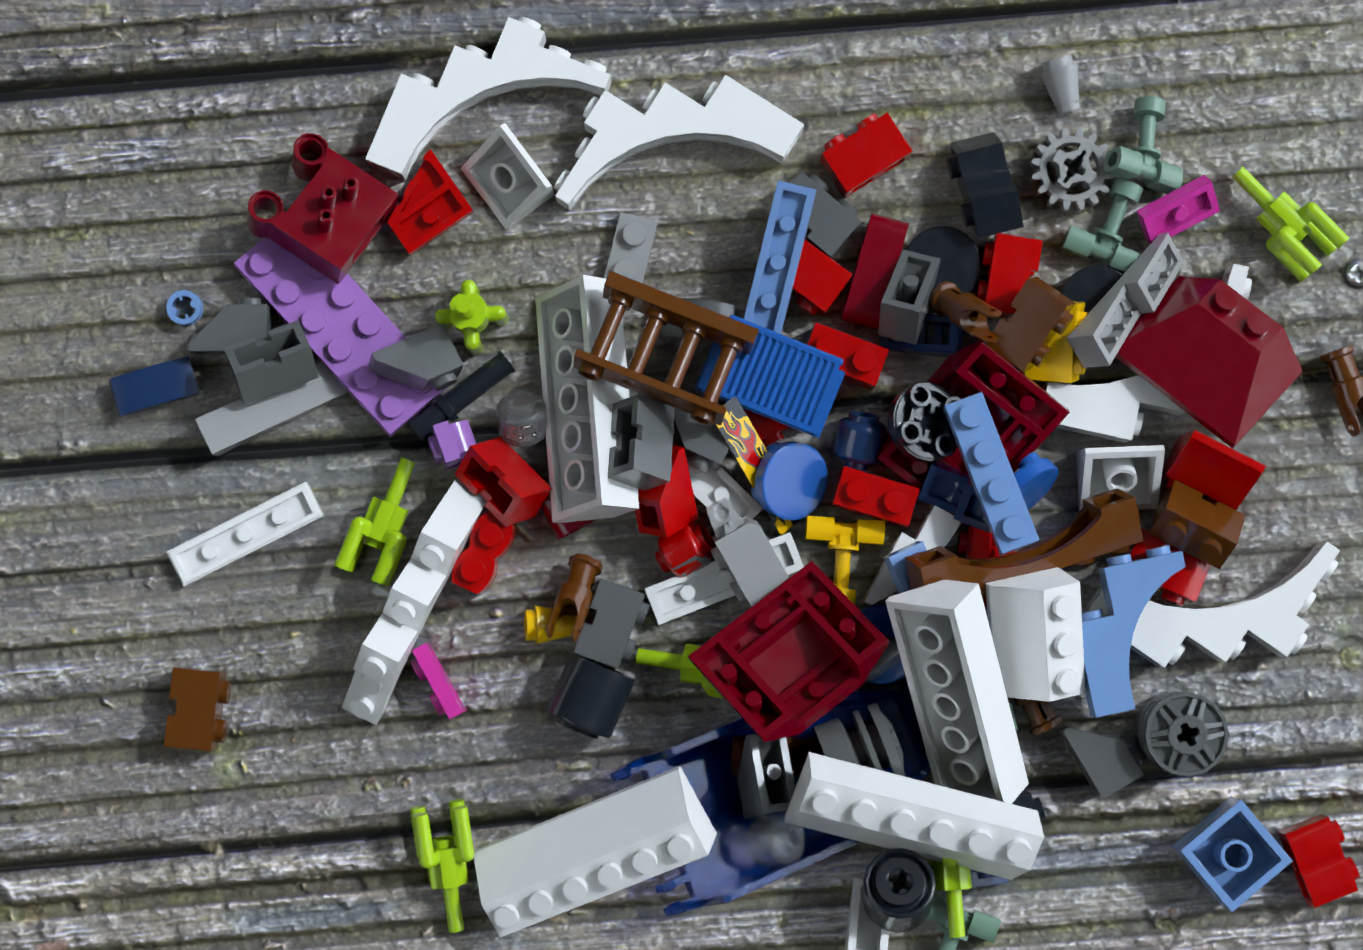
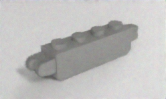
M726 498L706 508L715 533L712 538L717 545L710 551L720 569L724 570L729 567L736 580L730 583V586L740 604L748 601L751 607L789 579L779 558L756 520L742 519Z

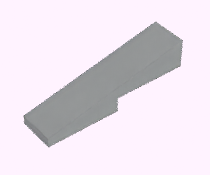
M1160 233L1067 337L1083 368L1109 366L1139 316L1144 313L1155 312L1184 263L1169 233Z
M320 362L315 364L319 378L246 405L242 398L196 418L195 421L212 455L220 456L286 422L291 423L349 394V392Z

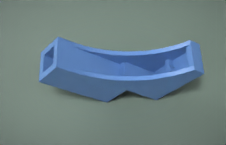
M1169 545L1146 550L1147 558L1132 561L1130 554L1107 558L1108 566L1098 568L1108 615L1103 616L1102 609L1082 612L1085 695L1090 716L1097 718L1135 709L1129 676L1130 647L1133 633L1145 605L1156 590L1173 574L1186 567L1182 551L1171 552Z

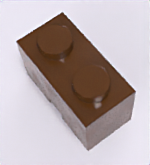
M1039 277L1029 278L1011 303V306L1017 309L1014 315L1009 316L1007 320L1001 318L992 332L999 337V340L993 343L986 342V344L1021 371L1031 369L1034 365L1039 368L1052 351L1048 344L1056 333L1062 335L1072 322L1074 315L1070 311L1076 303Z
M1174 480L1157 506L1149 534L1220 570L1238 544L1246 515L1219 501L1214 505L1202 499L1203 493Z
M173 667L169 699L177 700L176 712L173 715H167L164 746L213 751L218 749L219 743H224L227 721L222 719L223 704L229 703L231 695V681L226 680V671Z

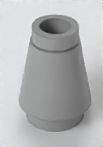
M1067 55L1041 62L1043 72L1040 75L1057 109V113L1061 114L1080 109L1077 63L1073 64L1072 56Z

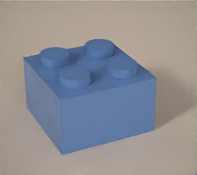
M1232 796L1171 846L1220 906L1230 912H1234L1293 862L1241 799Z

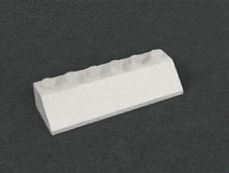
M587 275L577 277L535 297L543 406L547 422L545 432L549 483L552 488L550 496L553 523L613 518L639 509L638 489L608 478L609 451L611 447L616 446L617 435L611 433L613 403L629 398V389L601 379L599 382L589 380L578 373V369L573 368L574 355L577 349L587 353L591 352L610 307L608 299L603 298L606 279ZM623 317L605 360L627 368Z
M941 580L890 596L885 602L934 783L1012 804L1029 782L979 584Z
M811 752L808 753L784 817L785 823L888 849L903 848L912 850L923 858L943 862L942 858L954 859L958 861V865L968 869L1010 880L1031 870L1044 839L1037 810Z
M678 766L476 849L474 851V863L481 905L501 938L708 856L717 833L681 766Z

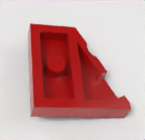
M431 149L424 155L423 163L414 179L410 180L400 204L395 207L387 221L410 256L474 213Z

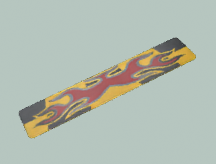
M733 397L723 405L727 407V411L722 425H716L754 489L758 466L768 451L738 399ZM769 514L780 534H784L799 521L784 520Z

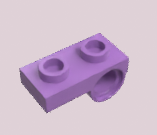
M447 420L433 425L434 436L428 437V443L435 463L443 462L445 470L458 467L469 447L476 444L468 420L449 424Z

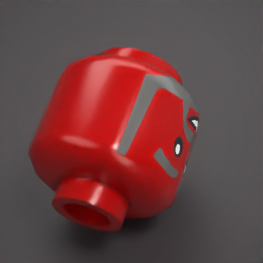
M692 522L668 538L659 536L657 540L659 551L655 552V558L665 573L671 571L677 577L682 578L710 564L712 560L710 550L715 548V544L710 533L702 523L696 525Z

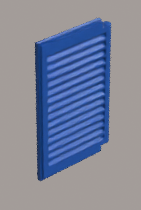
M731 315L729 318L757 328L759 331L750 355L745 353L736 355L719 398L728 402L733 397H736L744 409L819 438L845 375L844 371L839 370V367L843 364V359ZM713 341L694 387L702 392L706 389L721 352L717 342Z

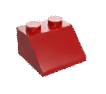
M1193 430L1178 437L1162 469L1161 479L1167 481L1165 486L1167 489L1170 488L1174 480H1177L1203 493L1202 499L1214 505L1219 501L1237 510L1262 475L1266 465Z

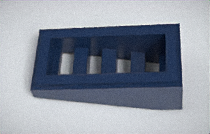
M927 313L916 345L903 341L894 342L895 339L881 336L880 346L894 352L949 357L962 350L964 330L951 323L947 315L940 316ZM928 325H934L933 344H926ZM944 327H950L949 345H942Z

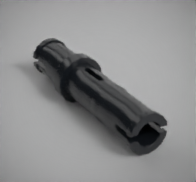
M501 351L498 352L494 358L470 374L444 396L438 394L434 397L436 402L412 420L410 419L408 423L422 441L426 440L425 438L433 433V425L447 420H451L453 423L458 419V413L509 374L514 373V367Z

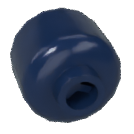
M850 411L848 417L838 421L833 452L838 458L845 460L844 466L865 471L868 468V464L880 462L877 455L885 442L887 428L879 422L880 417L878 415L861 411Z

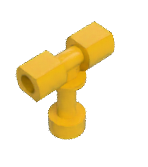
M806 516L804 540L828 541V549L835 550L833 583L856 605V590L849 589L851 551H859V544L884 545L885 521L857 519L856 523L835 522V517Z

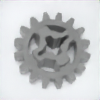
M1078 127L1073 136H1070L1067 128H1062L1059 132V139L1050 133L1045 138L1048 147L1040 144L1036 147L1034 151L1041 158H1035L1030 161L1029 166L1037 169L1038 172L1031 175L1029 180L1033 183L1039 182L1041 185L1035 193L1037 197L1045 193L1049 196L1046 206L1051 207L1056 201L1060 202L1061 212L1065 213L1070 204H1074L1075 210L1078 213L1084 210V201H1087L1092 207L1099 202L1095 193L1102 196L1108 193L1110 189L1103 182H1110L1115 176L1105 172L1103 153L1109 146L1106 143L1097 147L1094 144L1097 139L1096 133H1093L1086 139L1083 137V128ZM1064 146L1078 147L1076 151L1067 153L1059 149ZM1090 155L1095 162L1097 173L1091 169ZM1079 157L1080 161L1076 165L1078 166L1076 174L1064 183L1068 166ZM1047 168L1053 171L1054 185H1052L1048 178ZM1077 187L1083 191L1087 190L1077 195L1066 194L1068 189Z

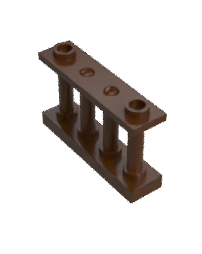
M610 271L603 289V298L608 299L610 307L591 352L587 353L577 349L574 355L573 368L578 369V373L589 380L599 382L601 379H604L690 413V417L700 424L712 426L715 423L721 426L727 407L717 404L736 355L741 353L750 355L759 329ZM631 308L645 314L647 322L630 363L625 368L605 360L624 312L629 311ZM669 323L681 328L684 337L665 383L642 373L661 327ZM707 338L719 343L721 352L701 398L681 390L680 386L699 340Z

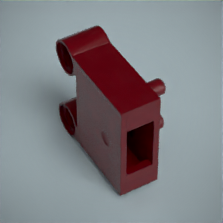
M306 133L298 137L294 143L292 169L300 179L310 182L287 212L283 211V202L276 193L262 190L253 194L248 201L247 226L255 236L271 239L339 285L390 218L397 205L398 193L328 148L326 140L320 135ZM306 153H312L319 159L307 161L301 156ZM261 210H268L274 216L269 219H263L258 217L256 213Z

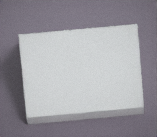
M505 123L500 125L460 168L505 229L512 227L554 196L552 185Z
M1164 445L1084 448L1077 451L1079 510L1084 507L1083 499L1116 488L1136 497L1138 510L1157 509L1165 454Z

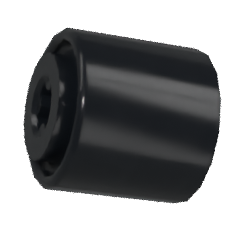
M571 652L546 711L556 717L555 722L595 739H598L599 736L610 738L635 679L601 663Z
M903 848L887 849L874 857L866 868L862 891L864 910L873 923L883 930L894 933L908 932L923 924L931 912L936 888L934 871L927 860L915 851ZM900 875L906 876V885L910 889H901L899 894L892 891L893 884L889 879L897 880Z

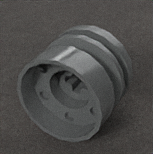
M1169 691L1157 694L1143 704L1135 718L1133 735L1136 748L1146 762L1161 771L1190 777L1203 774L1219 763L1227 750L1229 731L1226 718L1215 703L1202 695ZM1181 725L1192 730V733L1187 735L1189 742L1177 740V735L1182 732Z
M877 703L867 706L872 721L868 725L864 724L858 710L852 711L855 730L850 732L846 731L842 722L837 717L813 726L824 756L881 771L890 768L893 774L905 776L904 756L891 722L880 711Z

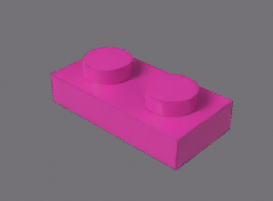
M1202 175L1140 208L1136 212L1145 240L1151 244L1160 233H1169L1170 237H1173L1220 212L1212 181L1205 175Z
M424 643L413 649L412 652L415 659L410 661L421 681L426 679L429 681L434 691L429 697L438 714L442 716L446 713L450 720L467 711L430 643Z

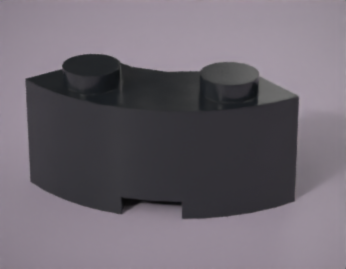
M992 132L949 143L952 156L946 157V164L951 180L956 178L958 180L964 204L960 205L965 227L972 226L978 238L1024 227L1018 190L1013 183L1003 143L998 136Z

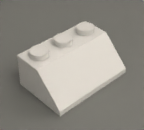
M1059 567L985 583L988 623L1007 697L1051 702L1086 693L1080 582Z

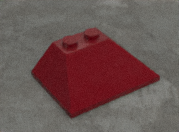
M1178 276L1168 288L1155 312L1144 313L1138 318L1115 356L1232 449L1302 373V368L1284 327L1224 281L1211 278Z
M981 340L950 355L926 381V383H934L944 387L953 396L960 399L983 393L1013 473L1017 471L1022 459L1028 454L1033 453L1070 413L1069 409ZM889 432L877 455L881 462L911 485L920 488L919 491H921L932 462H918L905 456L895 446ZM958 447L951 456L937 460L969 475ZM945 510L946 512L954 516V513Z
M811 561L691 653L688 658L763 742L801 734L858 689L889 645V640Z

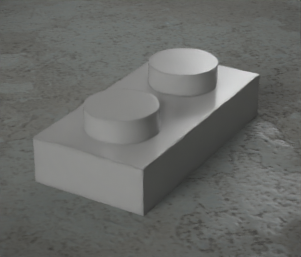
M620 212L604 279H607L609 272L612 271L640 283L644 282L658 221Z

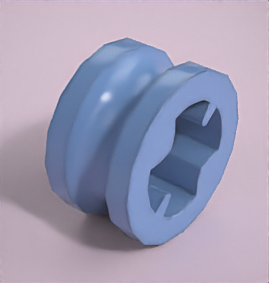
M187 290L173 293L166 305L167 314L170 319L183 326L193 325L198 322L204 310L201 299L193 292ZM186 297L191 298L190 305L195 308L193 315L190 317V315L185 314L186 319L179 318L180 311L175 308L176 303L179 300L185 302L184 298Z

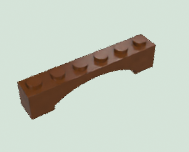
M1116 488L1083 499L1084 507L1063 528L1045 540L1015 553L992 558H961L942 546H938L905 557L911 590L941 580L979 584L982 599L986 598L985 583L1056 567L1061 569L1070 565H1087L1095 560L1094 557L1107 553L1119 554L1129 550V546L1143 542L1136 497Z

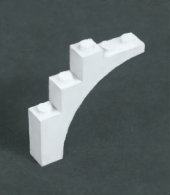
M508 17L491 59L487 58V52L478 47L466 45V48L463 49L455 45L437 88L433 86L435 82L418 73H413L412 77L404 74L400 75L366 156V161L373 168L406 180L418 156L438 131L461 112L481 101L515 89L540 86L577 88L602 95L605 90L608 92L612 83L611 74L606 73L607 68L595 61L586 59L583 64L571 59V53L560 47L550 45L548 49L544 48L546 43L545 32L540 30L541 25L536 21L526 17H520L519 20Z
M727 75L724 76L720 84L714 81L708 88L702 99L706 103L705 107L665 83L660 91L653 89L642 107V109L647 111L645 115L605 90L600 99L594 96L583 112L582 116L586 118L584 122L585 130L594 136L592 139L586 137L578 147L575 157L579 160L571 172L565 169L554 186V189L558 191L555 195L556 201L566 209L571 210L588 187L609 169L637 153L670 143L695 140L725 142L755 150L782 164L802 134L804 124Z
M1232 264L1225 269L1222 281L1248 299L1252 285V279L1247 278L1249 267ZM1139 375L1105 384L1070 385L1047 382L1042 386L1043 390L1070 411L1056 428L1122 443L1132 441L1133 435L1138 436L1141 431L1144 414L1138 412L1139 407L1178 416L1186 413Z
M457 477L422 529L412 557L391 588L384 610L363 642L353 670H355L342 708L374 725H377L381 719L408 656L458 557L469 542L475 523L486 511L485 504L487 501L480 494L474 495Z
M1329 542L1317 543L1303 561L1275 585L1248 599L1221 607L1189 609L1165 606L1148 601L1138 619L1130 649L1155 666L1165 668L1168 663L1174 665L1180 658L1186 647L1182 642L1186 639L1216 661L1227 662L1229 658L1234 660L1241 653L1246 644V640L1243 637L1247 634L1277 656L1288 657L1290 652L1296 654L1307 639V635L1304 632L1309 626L1297 614L1299 611L1304 613L1311 606L1316 597L1313 590L1321 579L1326 581L1332 575L1338 565V562L1334 559L1340 550ZM1101 584L1082 612L1102 609L1103 616L1108 615Z

